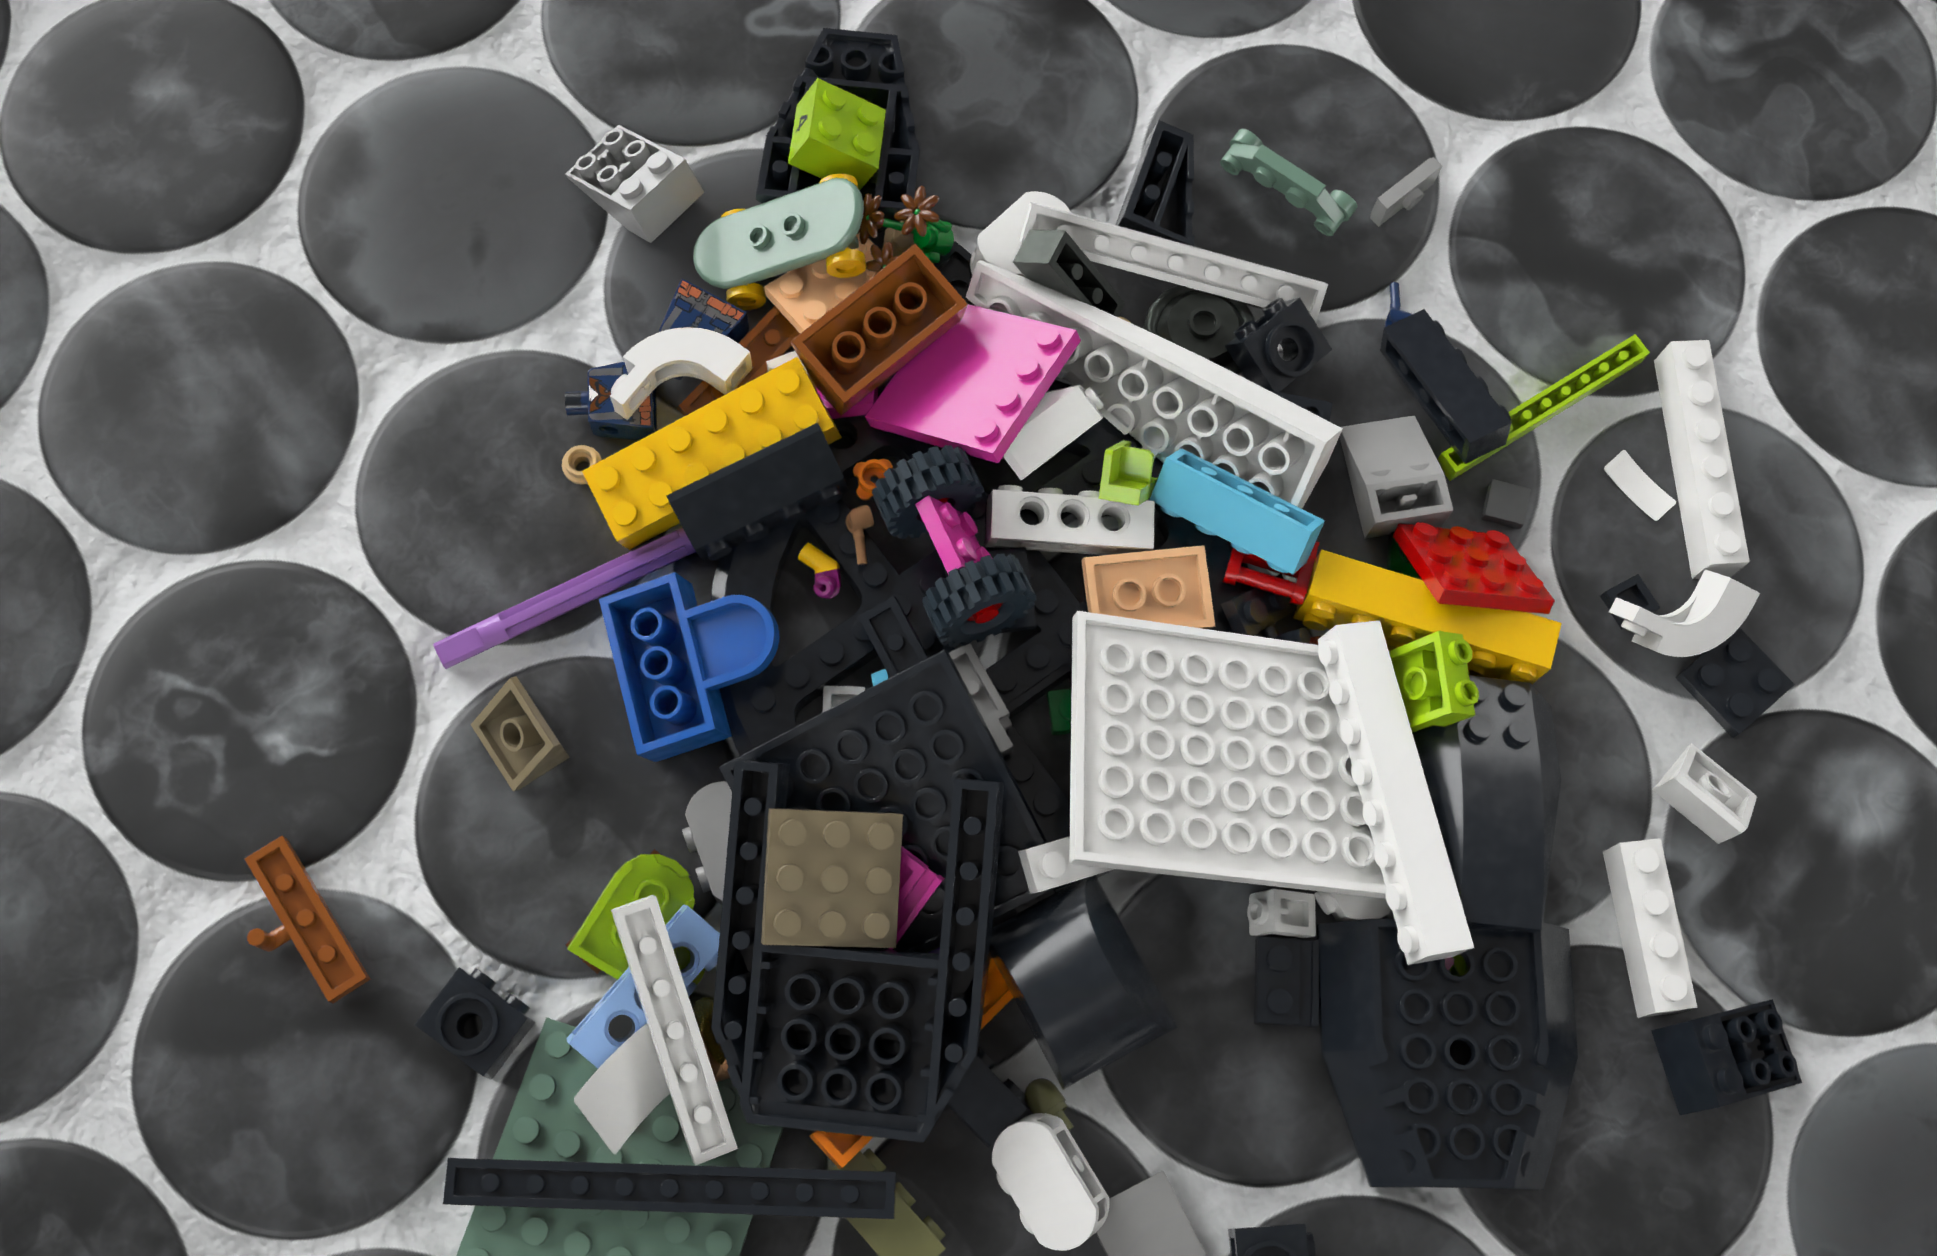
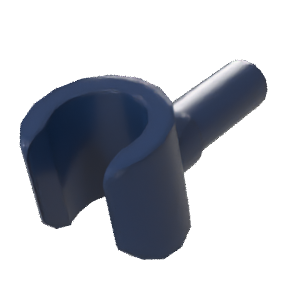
M1398 282L1390 283V310L1384 324L1385 327L1412 315V313L1400 310Z

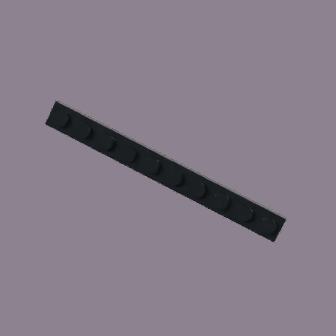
M448 1158L443 1204L895 1219L897 1173Z

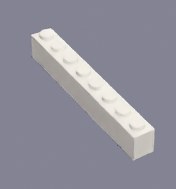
M1380 620L1335 625L1318 639V655L1326 669L1330 684L1329 695L1332 702L1336 705L1341 723V738L1347 745L1351 759L1352 778L1358 785L1361 795L1363 818L1371 831L1375 846V861L1381 868L1386 885V901L1392 909L1396 921L1398 944L1405 954L1407 965L1454 957L1473 949L1474 945Z

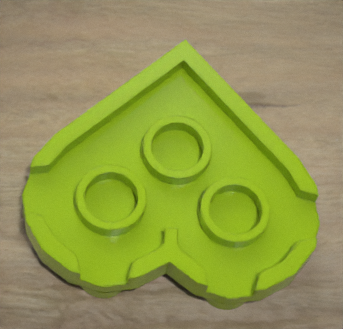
M640 854L625 862L609 881L567 950L618 980L629 965L611 909L655 895L666 925L683 904L693 910L695 904L694 886L689 878L688 871L676 860L660 854ZM676 947L673 950L679 969L682 970L688 966L691 955L686 947ZM703 968L692 982L697 985L702 980L706 969Z

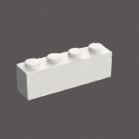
M1661 838L1623 842L1603 851L1637 1018L1674 1014L1697 1008Z

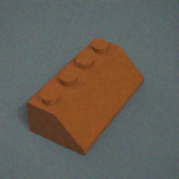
M915 243L791 340V345L814 385L842 416L961 321L968 304Z

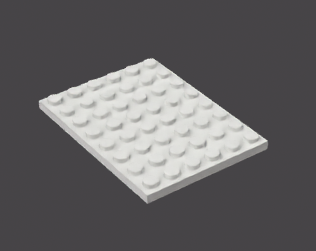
M1077 611L1072 617L1069 864L1386 899V885L1381 868L1375 861L1374 842L1370 828L1363 818L1361 795L1358 785L1352 778V763L1347 745L1341 738V723L1336 705L1332 702L1329 695L1330 684L1325 666L1319 659V645Z

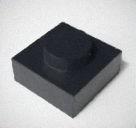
M1639 574L1605 591L1600 596L1609 611L1616 598L1640 606L1652 613L1661 608ZM1612 614L1621 630L1625 629L1621 627L1624 619Z

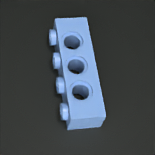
M683 904L666 924V928L673 949L684 946L690 952L691 959L688 966L680 970L688 996H690L697 986L692 982L703 968L709 972L717 965L720 933L689 906ZM629 967L566 1038L568 1044L596 1068H599L627 1039L647 1023ZM618 1015H627L632 1020V1029L623 1038L612 1037L608 1030L611 1020Z

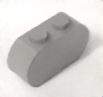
M726 781L706 785L691 798L685 813L689 827L682 829L689 852L698 851L703 866L695 870L703 892L711 890L714 898L721 905L723 902L732 791Z

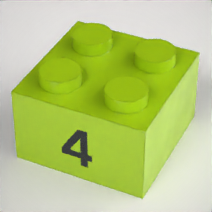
M817 78L797 104L788 164L821 179L832 174L852 175L857 179L858 189L861 190L879 169L886 110Z

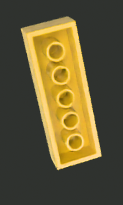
M797 356L584 469L582 473L616 541L631 550L680 524L666 495L816 423L819 424L828 445L842 437L812 379Z
M1322 549L1315 559L1302 606L1297 605V610L1293 617L1303 621L1304 626L1318 631L1332 629L1335 625L1380 620L1389 651L1437 631L1463 634V639L1468 642L1472 649V659L1467 663L1469 675L1529 682L1532 685L1551 669L1562 625L1560 622L1527 612L1439 604L1423 580Z

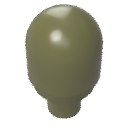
M1044 1078L1031 1081L1024 1093L1026 1095L1025 1102L1033 1114L1047 1113L1062 1119L1067 1129L1071 1131L1074 1126L1064 1113L1068 1108L1065 1103L1066 1099L1056 1085Z

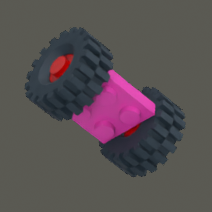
M945 445L941 450L936 446L929 448L928 453L922 454L919 451L912 454L913 458L908 461L905 459L897 462V468H889L883 473L885 478L877 480L875 483L877 488L873 489L872 494L891 535L894 537L898 535L901 539H905L909 535L912 539L919 538L922 533H926L927 536L930 535L948 575H950L947 578H939L935 582L936 587L929 588L926 591L927 596L923 597L922 601L939 641L943 645L949 644L950 647H956L959 643L965 646L973 640H976L977 643L986 640V636L991 634L995 636L1002 633L1001 629L1004 627L1010 628L1015 625L1017 618H1024L1028 614L1027 610L1034 607L1036 595L1018 558L1011 554L1007 557L1005 554H997L992 559L989 552L984 547H980L975 534L978 533V528L966 511L971 512L976 507L975 502L981 501L983 497L981 493L984 492V489L966 452H963L960 447L953 449L952 445Z

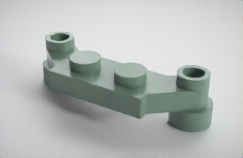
M1238 130L1230 141V149L1220 161V165L1228 173L1238 175L1241 170L1250 172L1261 185L1267 188L1273 187L1284 194L1287 201L1297 208L1304 207L1312 212L1317 218L1314 226L1326 236H1333L1341 223L1348 221L1358 207L1356 201L1341 190H1333L1329 194L1325 189V184L1264 146L1262 141L1249 130Z

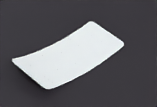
M1622 450L1604 467V470L1615 484L1653 520L1658 521L1676 504L1672 497L1643 472L1626 450Z

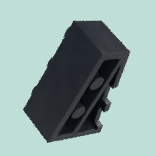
M1157 121L1145 142L1115 225L1194 247V235H1192V215L1194 214V202L1192 201V181L1194 180L1193 134L1163 121Z

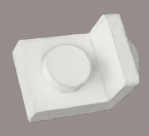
M1270 889L1250 894L1247 909L1249 934L1251 936L1276 934L1299 938L1315 937V894L1281 889Z

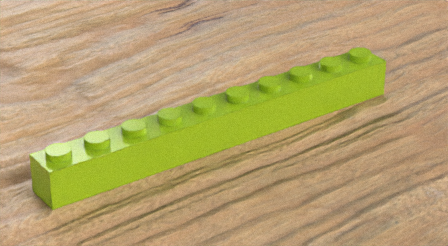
M1636 334L1629 337L1509 411L1512 424L1506 445L1467 464H1464L1452 447L1442 452L1437 460L1445 476L1451 481L1636 367L1644 361L1650 352Z

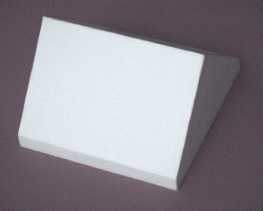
M1692 743L1683 751L1653 789L1656 794L1718 844L1743 833L1748 828L1757 799L1753 792Z

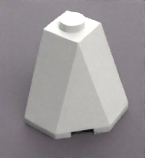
M1080 384L1047 391L1004 454V459L1019 479L1023 480L1104 417L1099 410L1105 405L1091 387L1084 391Z

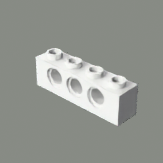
M1017 485L999 486L998 490L993 489L987 498L985 547L1007 549L1026 547V550L1096 555L1152 551L1154 549L1155 501L1146 500L1137 506L1098 499V491H1082L1078 495H1065L1058 488H1042L1038 490V493L1022 492L1023 488ZM1029 509L1035 512L1038 516L1039 524H1026L1021 519L1020 511ZM1069 512L1074 514L1078 519L1079 527H1067L1061 520V513ZM1110 515L1114 517L1118 522V530L1111 531L1106 529L1102 524L1101 516Z

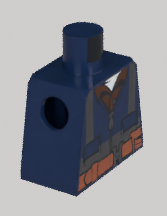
M682 279L659 329V332L675 328H702L723 334L738 343L749 331L747 312ZM683 376L675 377V379L681 380L683 378Z
M625 362L591 368L588 370V391L565 392L567 416L588 415L590 427L596 436L639 441L657 431L656 388L633 415L626 420L615 412L610 398L611 389L616 380L623 374H629Z

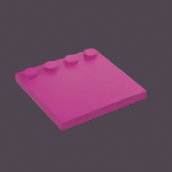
M968 304L961 321L896 372L865 418L873 428L939 447H944L945 445H952L953 449L960 447L967 455L999 463L1081 342V339L1075 329Z

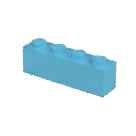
M1182 448L1166 457L1150 497V501H1155L1156 504L1161 506L1160 508L1164 513L1173 517L1185 518L1196 524V528L1202 533L1212 536L1217 535L1231 542L1232 547L1237 551L1245 554H1254L1266 560L1269 567L1282 573L1289 572L1294 574L1307 563L1325 522L1321 518Z

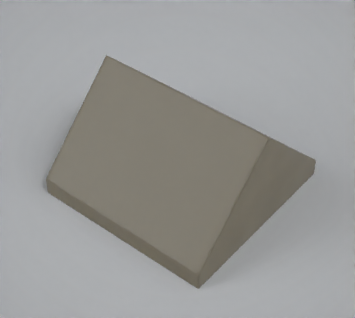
M517 676L511 677L471 723L475 733L513 792L520 790L570 758Z

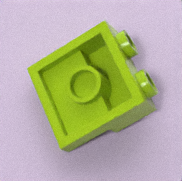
M1437 631L1389 651L1412 733L1432 725L1445 727L1476 716L1474 704L1479 699V691L1469 677L1467 663L1472 659V649L1468 642L1463 639V634Z

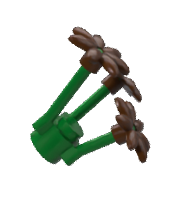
M924 186L918 187L914 198L908 194H902L901 199L907 209L897 211L894 214V218L905 221L904 223L884 218V213L877 211L882 198L880 195L875 196L873 199L870 193L865 195L863 200V219L857 233L859 234L861 244L867 242L869 235L876 238L878 234L877 229L883 226L902 231L904 236L909 233L913 234L914 244L916 243L932 263H938L940 256L948 254L952 249L954 243V235L951 230L952 224L941 221L939 215L930 210L938 203L940 198L937 195L926 198ZM891 242L885 243L882 251L877 245H871L870 251L874 260L866 262V269L876 272V275L899 257H892L893 247Z

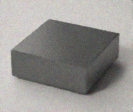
M1492 479L1488 485L1481 519L1520 529L1525 522L1531 489Z

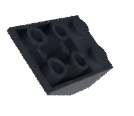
M1773 999L1651 1030L1679 1115L1726 1106L1802 1083L1796 1059L1792 1055L1783 1029L1782 1019L1776 1010Z

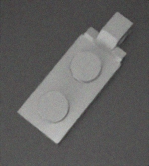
M967 644L950 652L949 654L1002 756L1004 757L1012 753L1014 746L1006 733V730L1012 727L1009 711L971 644Z

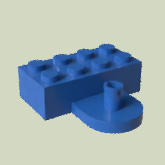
M676 572L600 598L599 602L637 755L656 763L732 737L719 689L760 674L772 662L779 645V629L773 614L757 600L744 595H730L698 606L692 583Z

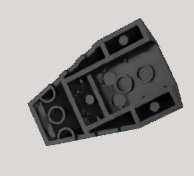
M823 28L805 61V69L802 75H798L793 84L792 94L787 102L784 101L778 112L779 118L775 126H771L766 135L756 189V200L762 204L819 184L821 178L788 164L797 104L816 79L819 78L886 110L879 169L861 188L860 192L863 200L867 193L872 195V199L880 195L882 198L877 211L883 212L884 218L900 222L901 220L894 218V214L899 210L907 209L902 202V194H908L914 198L920 149L918 140H916L913 114H911L909 93L904 79V67L898 36ZM882 226L877 229V232L880 233L886 230L887 227Z
M1469 675L1470 680L1475 683L1479 691V699L1474 704L1476 716L1445 727L1432 725L1412 734L1468 926L1539 933L1543 925L1561 785L1552 708L1529 682Z

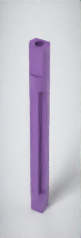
M682 527L433 643V646L443 667L448 669L696 551Z

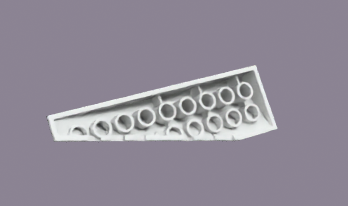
M982 260L976 263L966 298L977 307L1077 330L1081 342L1057 377L1067 379L1072 385L1080 384L1084 391L1091 387L1105 405L1099 410L1102 415L1124 435L1129 433L1142 444L1143 447L1141 449L1150 450L1154 455V459L1157 457L1164 463L1166 457L1182 448L1301 509L1303 508L1325 469L1343 428L1198 354L1130 322Z

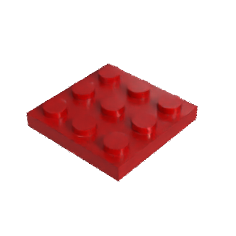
M1418 522L1415 525L1398 523L1393 538L1437 603L1541 614L1550 613L1555 602L1554 598L1505 534L1495 530H1489L1487 533L1469 531L1459 526H1454L1451 529L1439 528L1423 522Z

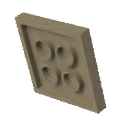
M769 808L761 943L763 945L896 948L903 814Z

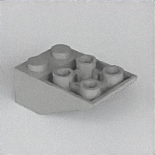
M620 125L607 132L592 150L581 156L575 165L565 173L571 182L627 230L650 243L705 193L685 158Z
M1415 415L1341 427L1343 428L1340 434L1341 445L1364 539L1390 535L1392 532H1395L1398 523L1415 525L1418 522H1423L1434 527H1441L1453 512L1451 498L1444 472Z

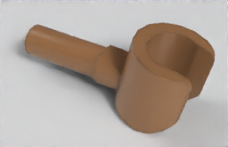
M863 505L852 509L845 520L848 530L853 533L858 565L868 564L863 529L874 525L873 515L869 506Z

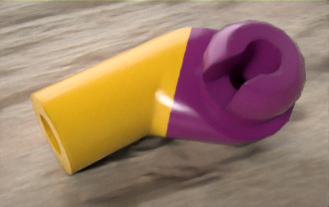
M807 543L801 549L798 560L814 570L815 585L813 587L815 594L821 598L831 599L839 593L842 586L840 565L835 559L811 543Z

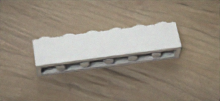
M1709 340L1672 341L1654 360L1691 577L1692 579H1701L1705 569L1731 577L1750 561Z

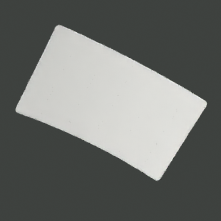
M648 1023L627 1039L597 1069L574 1097L575 1104L613 1154H617L640 1123L670 1094Z

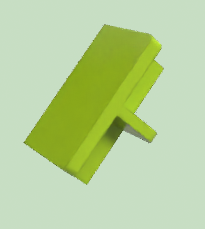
M1125 440L1106 449L1098 499L1137 506L1148 500L1158 479L1152 477L1153 453L1150 450L1131 447L1132 442Z

